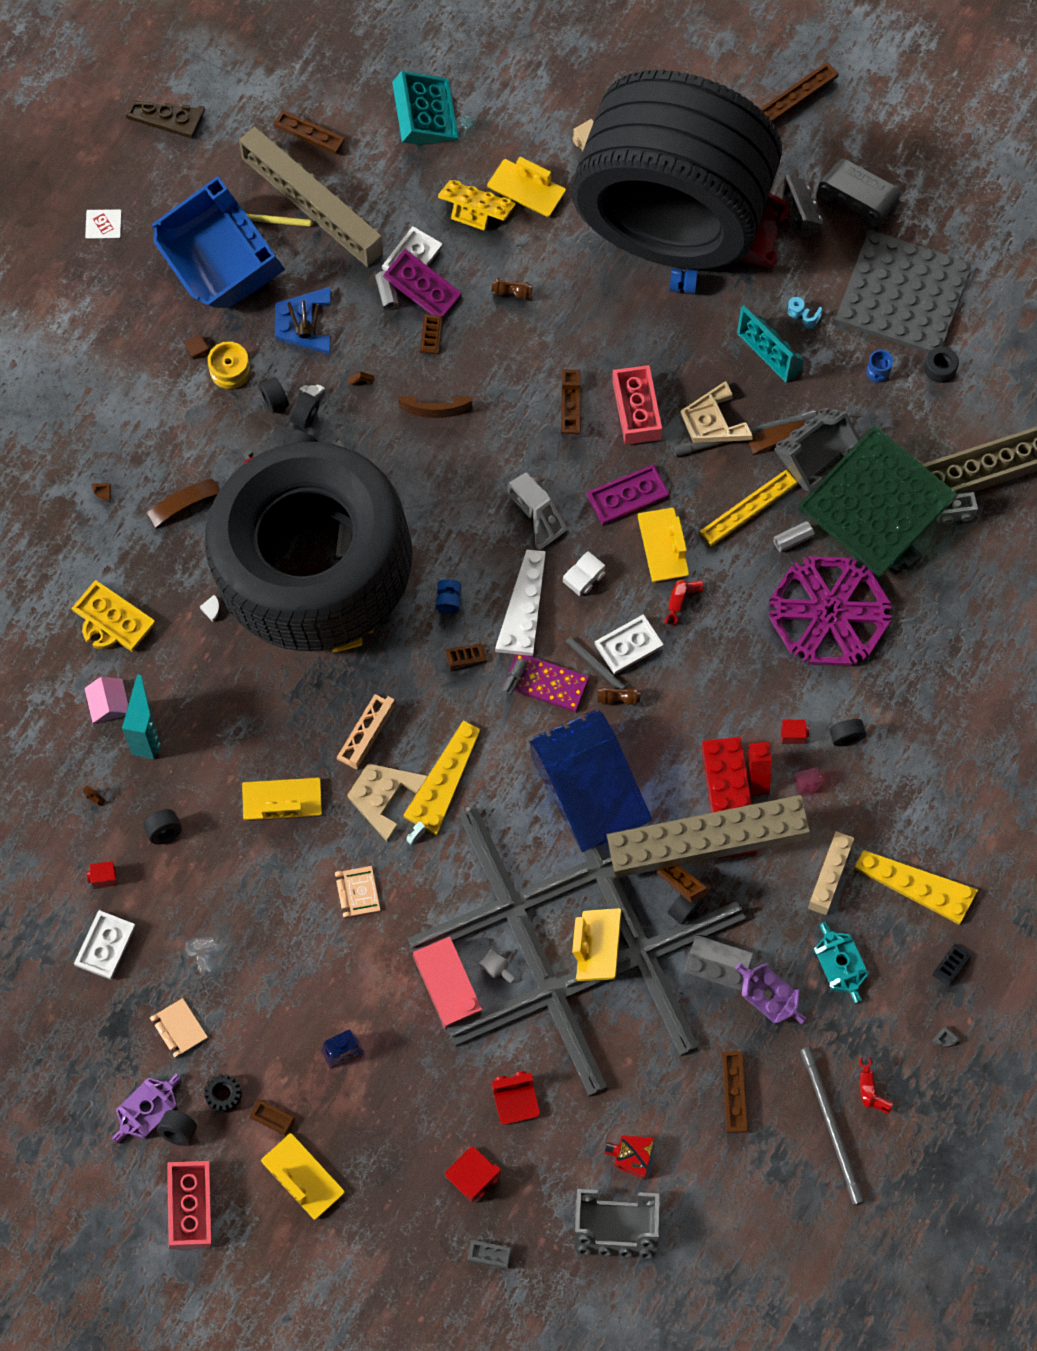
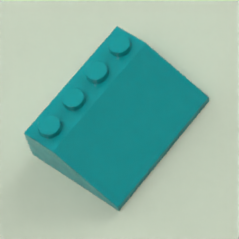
M401 70L392 84L402 143L422 145L457 141L459 138L449 79Z
M743 305L740 310L737 334L787 383L802 371L803 358L791 349L788 342L783 341L779 337L775 329H771L766 324L763 317L758 316L754 311Z
M137 674L122 730L132 755L154 760L155 755L160 752L161 743L157 735L151 703L142 676Z

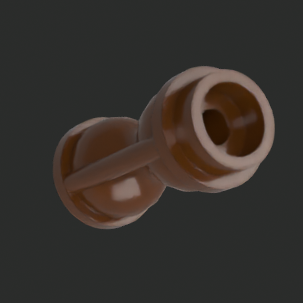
M497 278L496 281L492 282L491 292H494V296L510 295L526 300V298L531 299L533 284H529V282H509Z
M606 686L598 687V703L605 705V703L620 702L636 706V703H640V691H637V687L625 690Z

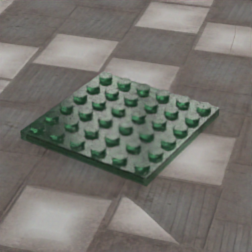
M874 425L797 507L878 578H881L956 499L957 493Z

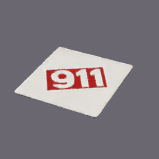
M87 210L86 238H120L121 210Z

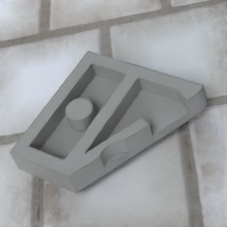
M547 498L533 508L535 547L541 550L568 529L551 499Z

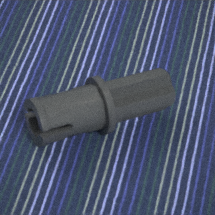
M517 659L511 672H508V678L502 687V692L506 695H511L518 682H521V676L528 666L526 661Z

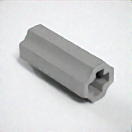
M386 270L380 271L375 275L383 308L387 310L395 309L399 306L395 287L383 277Z
M806 521L775 536L773 541L778 551L783 552L814 537V531Z

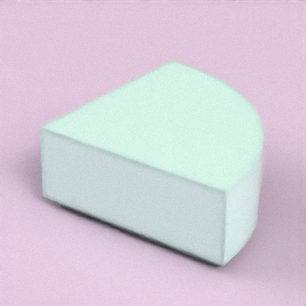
M418 822L413 827L415 831L407 836V841L411 845L425 833V826L421 822Z

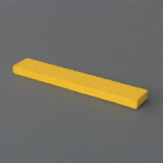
M787 469L699 531L700 536L710 547L714 546L798 485L797 480Z

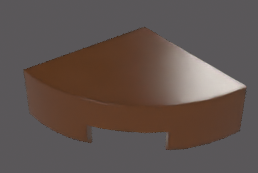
M361 371L348 378L349 384L358 386V383L366 382V384H370L375 381L374 375Z
M92 483V489L96 497L101 501L111 503V483Z
M88 785L85 786L83 789L85 798L98 806H102L105 802L104 798Z

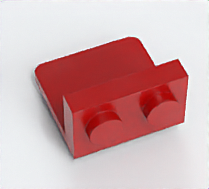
M517 1072L514 1074L515 1076L509 1078L507 1076H499L495 1078V1081H492L493 1095L502 1125L539 1117L540 1112L531 1072Z
M470 1147L445 1172L446 1178L471 1203L476 1199L479 1201L486 1194L485 1190L490 1185L494 1186L501 1179V1169L496 1164L493 1166L475 1147Z

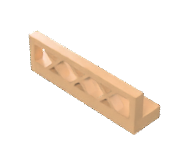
M376 694L373 696L338 754L337 760L356 770L358 769L395 707V700L387 696L384 699ZM376 701L382 703L383 705L380 710L374 713L373 706ZM373 717L374 720L369 728H365L363 724L365 719ZM364 733L360 743L355 745L354 737ZM355 750L350 760L343 757L346 751Z

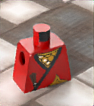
M621 1135L619 1145L607 1142L604 1154L616 1157L614 1167L644 1180L654 1138Z

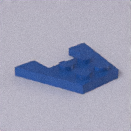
M330 287L275 303V339L330 355V335H313L309 339L299 338V335H296L295 326L287 305L288 302L291 303L299 325V322L303 321L302 300H305L307 320L312 324V306H316V304H319V306L331 305Z

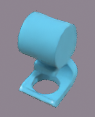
M793 297L788 303V314L794 319H799L802 316V322L805 327L812 329L821 318L822 308L819 307L814 317L809 318L810 309H805L803 299Z

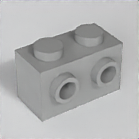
M527 472L509 482L507 494L530 519L533 517V508L545 499H550L548 493L542 490L536 480L530 477Z
M974 492L937 497L934 505L937 523L950 524L959 520L964 522L970 521L975 518L978 510Z

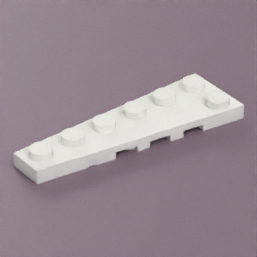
M526 550L495 652L533 656L545 551Z

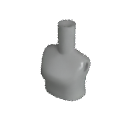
M492 949L487 952L478 964L492 978H497L501 975L510 983L515 978L506 969L508 961L496 954Z

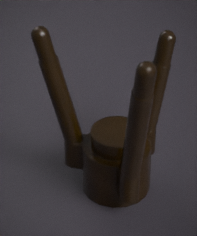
M302 300L303 321H300L298 325L292 305L288 302L287 305L295 326L296 335H299L301 339L312 338L313 334L316 333L319 304H316L311 324L307 320L305 300Z

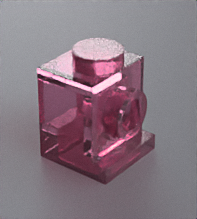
M817 767L794 774L793 781L798 795L803 796L805 791L807 793L815 792L822 784H825L824 776L822 773H819Z

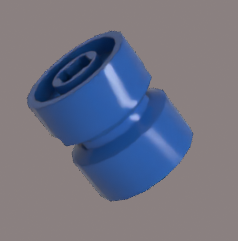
M672 268L669 292H680L683 290L684 293L695 294L697 270L687 269L683 272L682 269Z
M876 350L870 355L866 373L871 381L882 383L889 378L893 364V357L889 352Z
M443 579L437 582L436 610L443 613H456L460 610L461 599L459 597L461 596L462 584L459 581Z

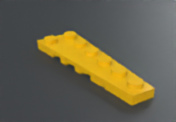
M463 720L404 813L403 817L414 824L421 822L425 826L426 831L435 836L438 835L447 809L451 804L462 773L480 734V729Z
M863 850L854 867L855 870L959 925L978 891L975 888Z

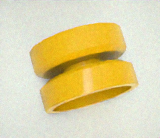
M222 342L211 349L208 355V367L213 382L224 389H236L242 386L250 375V365L245 349L240 344L234 342Z

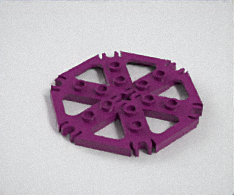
M808 556V559L803 558L805 566H799L797 562H795L794 567L791 565L769 600V607H775L776 610L769 611V619L789 653L792 654L796 649L794 658L798 654H803L805 657L802 662L805 663L808 657H811L807 665H856L858 661L855 657L860 656L864 661L866 655L867 657L870 656L891 622V615H885L884 612L891 610V603L869 567L865 573L863 572L866 565H863L860 569L855 567L856 559L849 565L852 558ZM819 567H838L843 571L831 592L817 571ZM798 580L811 600L784 599L783 593L791 581ZM862 582L868 584L877 599L876 602H850L848 600ZM833 604H835L833 607V613L828 614V616L826 617V609H830V607L832 608ZM784 620H811V623L798 642L790 639L782 625ZM849 622L874 623L877 626V630L867 644H862ZM829 630L843 651L841 657H820L816 653Z

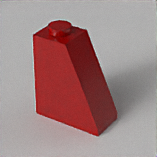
M770 742L750 743L746 758L750 795L770 794L772 762Z

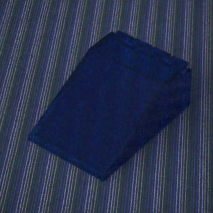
M597 709L584 714V721L579 716L566 722L568 728L561 724L548 730L549 737L544 732L529 741L531 759L582 853L607 842V834L635 829L652 821L650 812L617 737L603 712L601 713Z

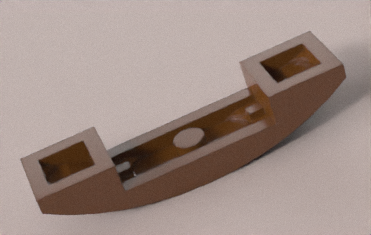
M562 369L561 434H580V370Z
M398 396L400 409L421 417L446 418L460 415L473 409L472 397H454V403H417V396Z
M807 420L781 424L753 434L752 440H748L752 455L770 451L771 447H776L778 442L787 439L791 432L804 426Z
M214 479L195 483L162 500L150 509L147 515L157 529L171 522L173 516L202 501L207 503L215 499L220 489Z

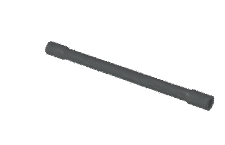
M810 410L748 428L753 435L781 424L809 420L817 416L815 410ZM732 441L687 442L673 446V452L675 457Z
M812 1047L804 1048L800 1052L805 1067L809 1072L840 1162L853 1205L861 1204L865 1200L855 1178Z

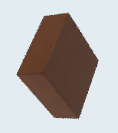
M197 335L184 342V346L193 360L209 352V348L201 335Z

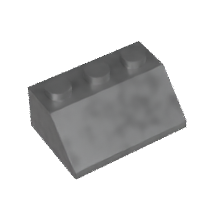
M786 175L782 196L785 202L791 204L789 212L799 238L802 239L820 234L823 219L821 215L818 216L817 204L815 200L812 201L810 187L806 186L804 179Z
M696 935L684 973L741 991L744 981L742 977L744 975L735 968L740 962L748 968L753 953Z

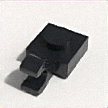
M908 543L896 552L895 557L897 559L890 564L889 570L892 574H895L902 566L909 569L921 560L923 555L911 543Z

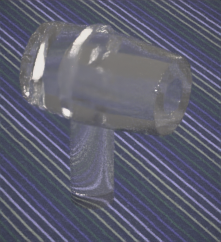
M213 937L195 938L186 941V953L189 957L196 956L199 972L207 971L204 954L215 950Z

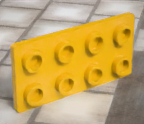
M519 157L516 164L504 159L487 184L488 188L546 217H550L566 192L565 188L551 182L550 171L522 157Z
M449 180L438 195V198L454 203L452 220L481 230L486 229L489 216L504 221L516 205L515 202L508 198H501L491 192H484L476 187L466 186L456 180Z
M674 508L638 513L637 517L652 582L688 577L687 550L679 516L676 517Z
M320 778L242 783L244 820L322 815Z
M620 908L583 911L582 917L576 918L572 952L578 962L577 981L616 978L622 914Z
M291 1133L261 1159L263 1165L314 1220L321 1216L345 1193Z

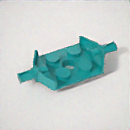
M827 921L824 924L821 923L819 926L822 929L824 938L814 948L813 952L816 953L831 986L830 990L849 992L854 1004H858L863 1001L859 995L858 987L867 978L868 972L850 934L831 932ZM839 956L845 957L847 964L839 965L836 962V958Z

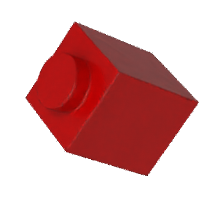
M782 719L781 744H805L806 737L810 735L809 726H806V719Z
M113 861L89 864L90 871H87V880L94 889L117 886L116 868Z

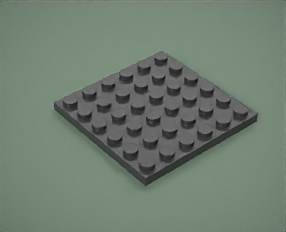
M869 230L834 323L929 353L932 349L943 346L972 263Z

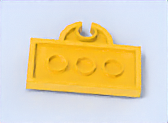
M97 580L91 584L72 607L73 612L85 619L82 632L87 643L91 641L93 634L101 635V638L93 643V648L106 649L118 642L133 652L156 624L155 620Z

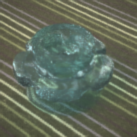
M462 115V118L458 121L466 131H469L471 128L474 129V121L471 117Z

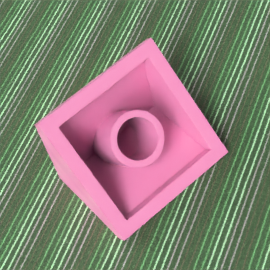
M99 677L85 688L93 724L126 716L128 700L122 679Z

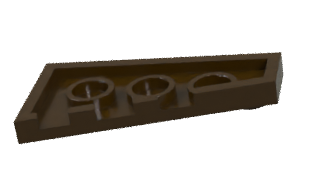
M132 100L126 113V119L193 139L205 112V106L195 108L190 107V105L172 106L170 103L158 105L155 102Z

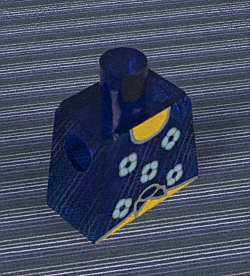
M351 1029L324 1041L321 1050L330 1069L365 1052L357 1035Z

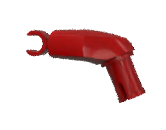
M679 580L676 582L669 600L668 610L671 612L665 618V624H667L668 618L673 619L672 626L677 623L676 612L680 613L687 593L703 592V587H701L703 586L702 580L692 582Z
M861 1057L859 1065L863 1069L860 1071V1093L863 1105L868 1109L873 1107L889 1114L893 1102L877 1096L873 1069H869L873 1062L872 1058L869 1057V1064L864 1065L863 1057Z

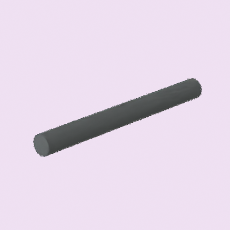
M572 637L566 640L569 646L614 687L621 690L626 688L623 683Z

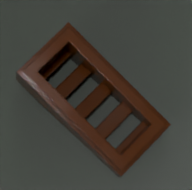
M424 314L420 353H439L443 323L441 315ZM427 329L437 330V332L427 331ZM426 336H427V337H436V339L426 338ZM425 343L435 344V346H425Z
M482 643L445 650L450 672L487 662ZM474 650H478V651H479V654H480V657H479V658L476 657V654H475V651H474ZM467 652H471L473 659H469ZM460 654H464L465 660L461 659ZM453 656H457L458 661H454Z

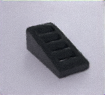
M954 943L932 975L949 986L971 954ZM954 950L962 954L964 958L961 959L953 953ZM949 957H953L958 962H960V964H956L951 959H949ZM948 962L950 965L955 967V971L951 969L949 966H947L945 963ZM942 967L948 972H950L952 975L949 976L944 971H942Z

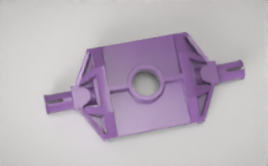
M741 962L736 966L735 969L744 975L742 977L744 979L742 996L771 1021L778 1023L788 1017L795 1018L800 1024L805 1021L806 1017L797 1009L800 990L791 988L767 967L768 963L752 970L748 969ZM766 988L771 992L770 999H767L764 995Z
M177 1074L168 1082L147 1078L116 1109L120 1130L112 1139L117 1144L126 1135L146 1140V1136L160 1123L165 1111L177 1108L172 1090L182 1079ZM144 1102H149L152 1105L148 1112L140 1110Z

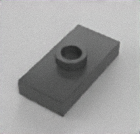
M471 1240L467 1261L508 1269L512 1248Z

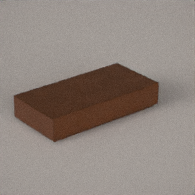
M260 1099L249 1116L250 1119L283 1136L287 1135L295 1120V1117Z

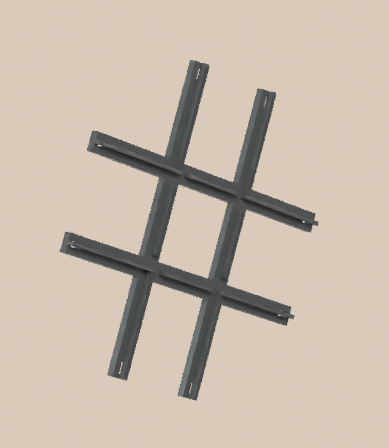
M563 769L561 771L556 770L547 779L587 862L516 892L477 806L471 809L468 807L466 811L459 813V818L497 900L408 938V942L412 951L415 952L448 937L451 938L452 942L507 919L538 988L447 1027L455 1047L547 1007L584 1088L590 1097L607 1089V1085L566 998L608 980L577 981V971L557 979L527 916L526 910L597 881L609 909L620 908L622 911L620 932L628 949L618 953L616 977L638 967L680 1056L698 1049L699 1046L657 959L692 944L696 935L706 938L743 922L746 918L742 912V907L736 901L647 940L619 879L615 877L610 852H605L566 769ZM427 942V944L416 948L417 946ZM467 1031V1033L462 1034V1035L456 1037V1035H459V1034H461V1033Z

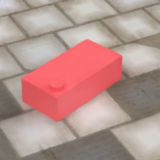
M650 366L613 370L612 382L625 445L661 440L662 425Z
M450 937L413 952V958L444 1029L482 1012V1008Z
M209 1161L168 1162L169 1250L210 1248Z

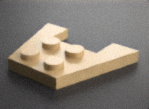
M726 381L680 411L693 443L752 440V434L747 423H741L728 428L717 405L718 403L733 399L732 392Z
M367 764L347 797L379 834L388 841L396 829L397 823L383 816V812L401 785L418 793L428 776Z

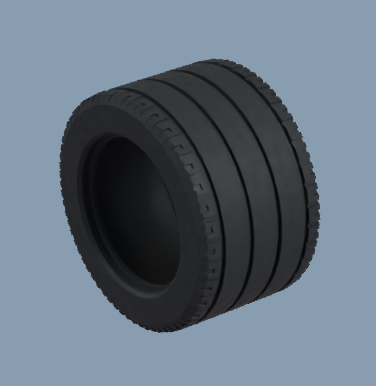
M646 70L628 74L613 82L602 98L572 180V202L584 222L593 231L616 247L637 257L661 265L691 270H707L731 265L742 259L754 242L781 161L782 140L780 139L779 132L776 130L775 125H773L772 120L757 105H754L748 98L741 96L740 93L734 92L735 90L729 89L725 85H720L718 82H713L710 79L698 77L694 74L690 75L671 70Z

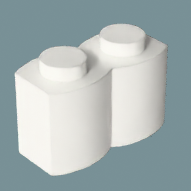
M588 551L564 575L563 583L579 596L583 593L587 594L593 587L592 583L596 580H601L605 575V565Z

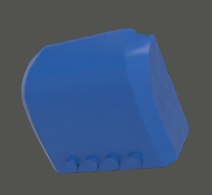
M219 176L152 224L154 229L153 239L156 247L191 297L208 306L215 308L232 306L286 270Z

